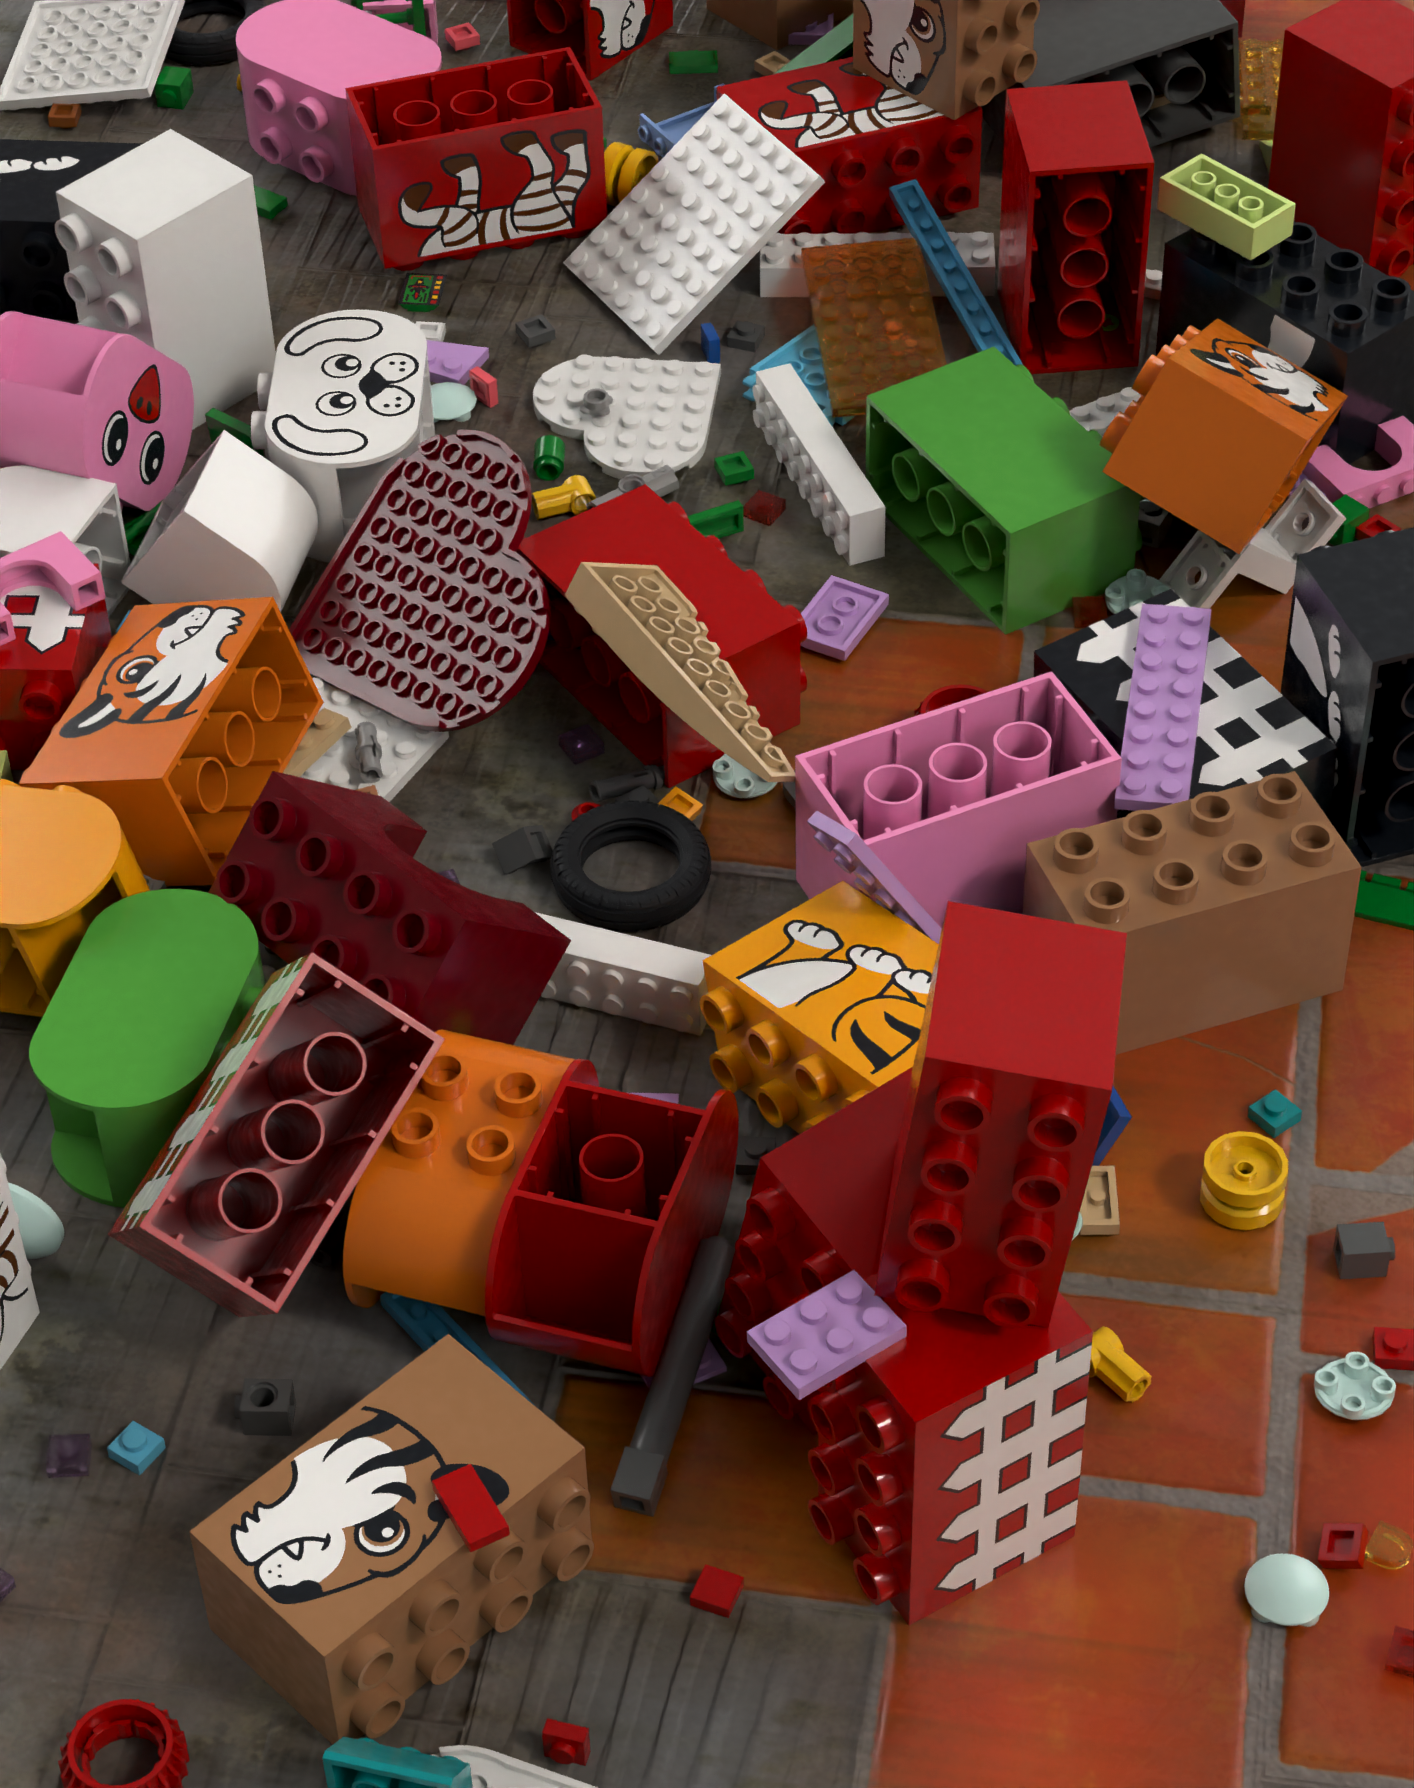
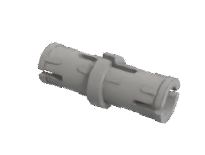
M362 722L355 728L357 740L355 756L360 763L361 779L366 783H375L383 776L380 764L382 748L377 741L376 726L371 722Z

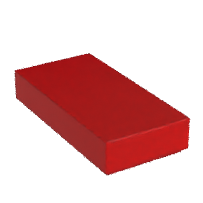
M471 1464L432 1481L433 1491L470 1553L510 1535L509 1525Z

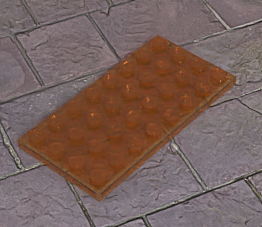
M915 238L801 248V259L832 418L866 415L867 395L947 365L920 245Z

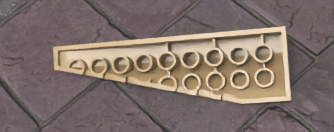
M581 562L565 593V597L572 603L575 611L582 615L592 626L593 632L608 644L637 678L678 717L745 768L767 782H794L795 772L782 750L771 745L770 741L773 735L768 728L759 725L757 720L760 714L755 706L747 705L748 694L729 663L719 659L718 656L721 650L717 643L710 642L706 636L709 630L705 623L696 621L695 617L698 612L694 605L657 565Z

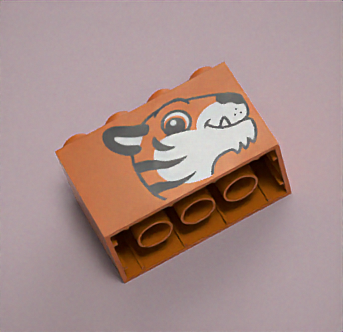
M1218 318L1202 331L1190 325L1182 336L1178 334L1174 338L1170 346L1165 344L1157 356L1152 354L1138 374L1132 389L1141 394V397L1137 402L1133 400L1124 413L1121 411L1117 413L1100 441L1099 446L1112 453L1102 472L1240 554L1285 502L1348 395Z
M259 597L135 605L118 632L109 640L107 649L90 675L82 681L79 692L60 721L53 726L49 738L30 767L23 772L19 786L53 790L56 786L66 785L98 798L116 815L143 875L165 881L166 886L212 885L219 868L224 864L249 817L252 806L258 800L272 771L284 772L324 703L274 598Z

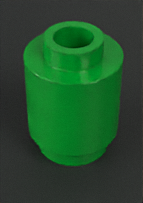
M545 435L538 438L535 442L533 469L540 479L553 481L564 470L565 444L557 436Z

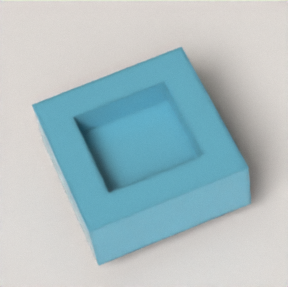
M132 1421L107 1447L109 1458L140 1476L164 1451L166 1446L164 1438Z

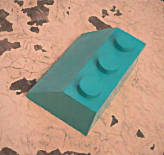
M343 1736L327 1748L322 1757L328 1788H473L469 1763H465L453 1756L437 1757L423 1754L411 1747L395 1748L381 1745L369 1738L353 1739Z

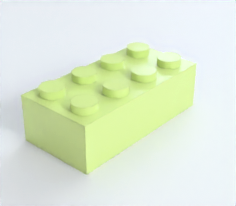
M1202 153L1160 177L1158 210L1233 250L1242 257L1252 260L1292 235L1296 203Z

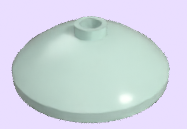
M8 1182L14 1210L19 1217L18 1226L26 1258L37 1259L55 1253L64 1239V1227L60 1218L39 1197Z

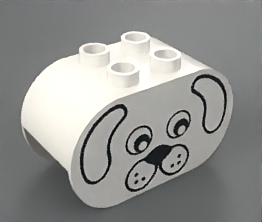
M359 309L343 310L311 318L293 328L280 341L276 351L273 373H259L257 393L259 409L267 411L252 412L253 449H265L266 459L293 477L311 497L318 515V530L307 557L319 561H331L364 504L387 470L400 457L406 459L417 451L419 443L436 436L426 336L413 322L387 312Z

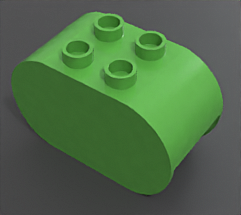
M152 890L131 895L113 903L98 914L88 927L31 1039L29 1047L31 1068L38 1082L46 1090L54 1123L55 1133L51 1143V1154L55 1169L61 1179L80 1195L101 1204L125 1208L265 986L256 930L248 916L236 905L227 903L217 895L198 890Z

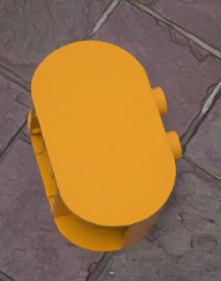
M0 779V1012L43 1017L88 927L96 916L121 899L150 891L113 811L98 798L82 793L71 786L59 785L53 788V790L20 787L12 781Z

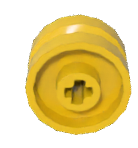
M613 142L607 147L604 152L607 204L617 206L659 162L658 156L654 151L642 148L634 149L631 145L620 142Z
M1237 1131L1228 1133L1211 1142L1204 1154L1200 1188V1202L1205 1212L1217 1223L1231 1229L1252 1230L1265 1227L1274 1221L1283 1209L1288 1176V1159L1283 1149L1272 1139L1255 1132Z

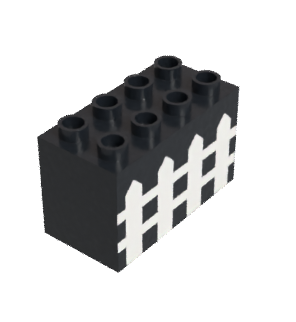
M1172 589L1034 651V677L1052 671L1120 757L1142 604L1190 607ZM1210 626L1189 799H1193L1198 794L1204 792H1219L1260 781L1265 776L1271 774H1286L1295 771L1331 822L1337 747ZM1118 809L1117 819L1126 817L1134 811Z

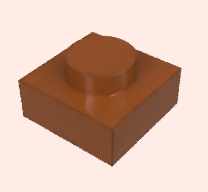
M53 103L48 115L49 127H60L63 129L77 127L82 113L80 103Z

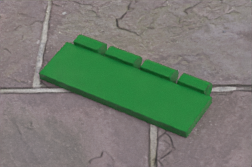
M1361 870L1354 916L1414 931V882H1408L1406 891L1400 890L1402 879L1374 873L1371 882H1367V871Z

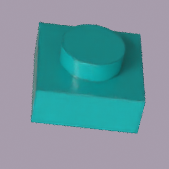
M1275 1089L1249 1106L1247 1117L1271 1137L1275 1138L1301 1121L1302 1110Z

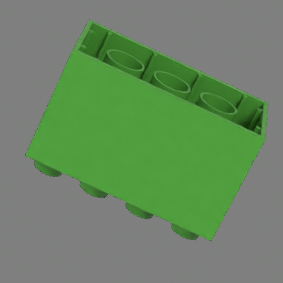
M995 347L867 395L866 478L885 505V516L1005 635L1105 593L1106 588L1112 582L1127 576V572L1134 569L1136 551L1142 547V535L1138 527L1140 501L1144 500L1145 497L1102 472L1112 455L1111 452L1099 446L1102 436L1095 430L1087 431L1070 415L1069 409L1059 397H1049L1034 383L1031 373L1024 365L1019 364L1015 366Z

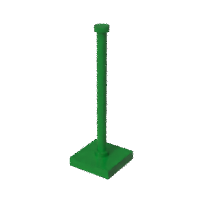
M212 408L205 414L211 444L225 430L253 449L250 425L215 408ZM253 449L265 458L263 449ZM161 502L125 531L127 546L149 528Z

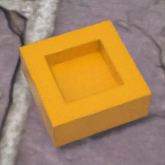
M676 786L657 803L680 812L689 818L690 821H693L700 814L703 807L702 803Z

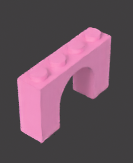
M1404 416L1378 425L1374 450L1393 466L1391 468L1368 471L1353 467L1325 444L1317 447L1302 473L1327 495V499L1331 503L1346 494L1370 509L1414 492V425Z
M61 531L0 558V600L9 592L26 586H43L55 590L75 611H79L106 598L101 572ZM0 602V646L15 640L16 637L11 613Z

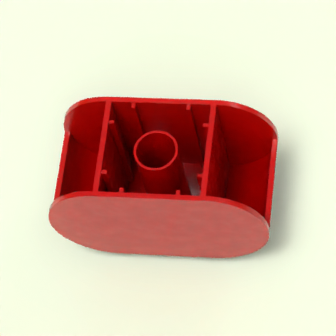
M575 1059L568 1066L508 1190L493 1233L485 1282V1318L489 1334L494 1340L648 1377L654 1376L698 1244L702 1239L718 1236L724 1219L735 1170L739 1133L738 1106L733 1092L724 1089L716 1091L706 1109L703 1110L599 1087L595 1066L586 1059Z

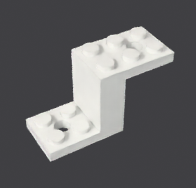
M1304 478L1265 529L1262 528L1240 554L1198 530L1159 581L1172 589L1190 607L1205 609L1211 608L1238 573L1286 594L1294 584L1297 555L1307 553L1319 546H1325L1346 518L1311 481ZM1309 517L1308 526L1302 531V522L1305 518ZM1201 571L1200 580L1195 584L1194 577Z

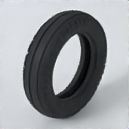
M185 0L178 22L186 17L203 12L231 13L241 17L242 20L228 29L212 33H192L175 28L165 57L178 63L196 64V66L217 65L237 60L236 33L238 28L250 15L266 7V3L264 0Z
M640 801L613 802L605 804L604 807L601 805L583 813L563 830L552 852L551 878L558 897L564 906L576 917L593 926L603 927V929L611 931H648L659 928V926L663 927L676 921V919H680L700 901L706 891L711 875V855L708 844L699 828L689 818L670 807L642 801V803H639ZM630 840L646 841L660 845L673 853L679 861L677 871L667 881L650 889L633 892L616 891L602 887L591 881L582 869L585 861L595 851L612 843Z

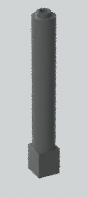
M711 1236L709 1239H702L698 1244L630 1447L625 1446L610 1490L614 1507L654 1517L668 1475L666 1465L725 1291V1280L729 1276L735 1254V1249L731 1247V1243L725 1238Z

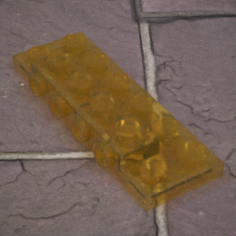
M1253 38L1239 40L1242 140H1273L1283 39H1276L1274 41H1261Z

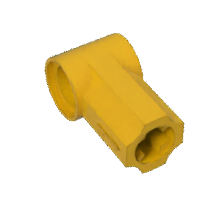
M574 475L566 479L562 486L533 492L531 504L534 515L539 520L568 512L578 515L587 511V503L596 499V496L584 476Z
M1103 1326L1093 1332L1089 1377L1091 1378L1096 1375L1125 1402H1135L1143 1396L1145 1390L1151 1384L1152 1376L1124 1352L1119 1337L1110 1328Z

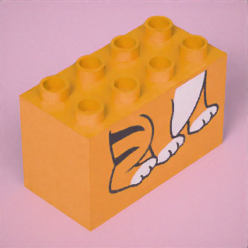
M841 881L702 960L708 993L700 998V1008L706 1022L715 1032L718 1051L710 1055L709 1062L716 1080L725 1090L733 1093L742 1090L754 1099L761 1114L772 1126L779 1128L787 1124L797 1133L801 1134L910 1069L914 1065L939 944L845 881Z

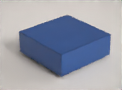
M711 322L701 324V349L707 362L719 364L720 339Z

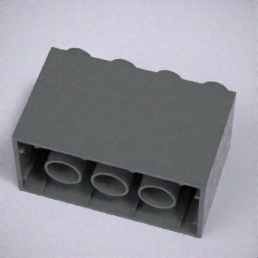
M1219 0L1039 1L1040 11L1034 23L1033 50L1037 53L1036 68L1026 81L1022 83L1017 82L1007 88L1127 80L1149 147L1240 117L1238 21ZM1142 69L1149 78L1145 79L1138 70ZM1154 84L1159 88V90L1162 93H1159L1154 89ZM1006 89L994 96L988 104L981 106L982 117L1003 144ZM1164 94L1171 102L1150 109L1154 101V95Z

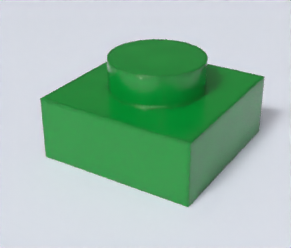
M744 451L714 458V468L725 486L754 479V468Z

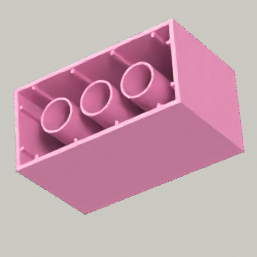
M1052 671L796 755V880L809 899L837 883L845 881L873 901L877 900L873 894L868 896L854 883L857 879L856 875L853 872L848 874L834 861L837 854L833 850L831 852L827 851L813 838L817 832L807 821L816 811H819L855 832L941 929L948 901L1022 914L1027 843L1058 835L1066 829L1085 828L1117 819L1118 809H1114L1116 787L1120 786L1122 758Z

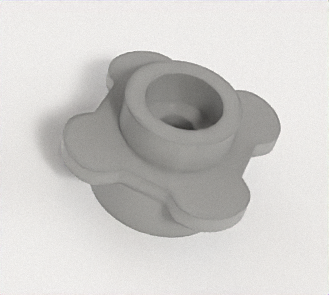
M602 389L588 390L584 394V405L580 406V412L592 416L608 415L610 413L609 405L613 403V398Z

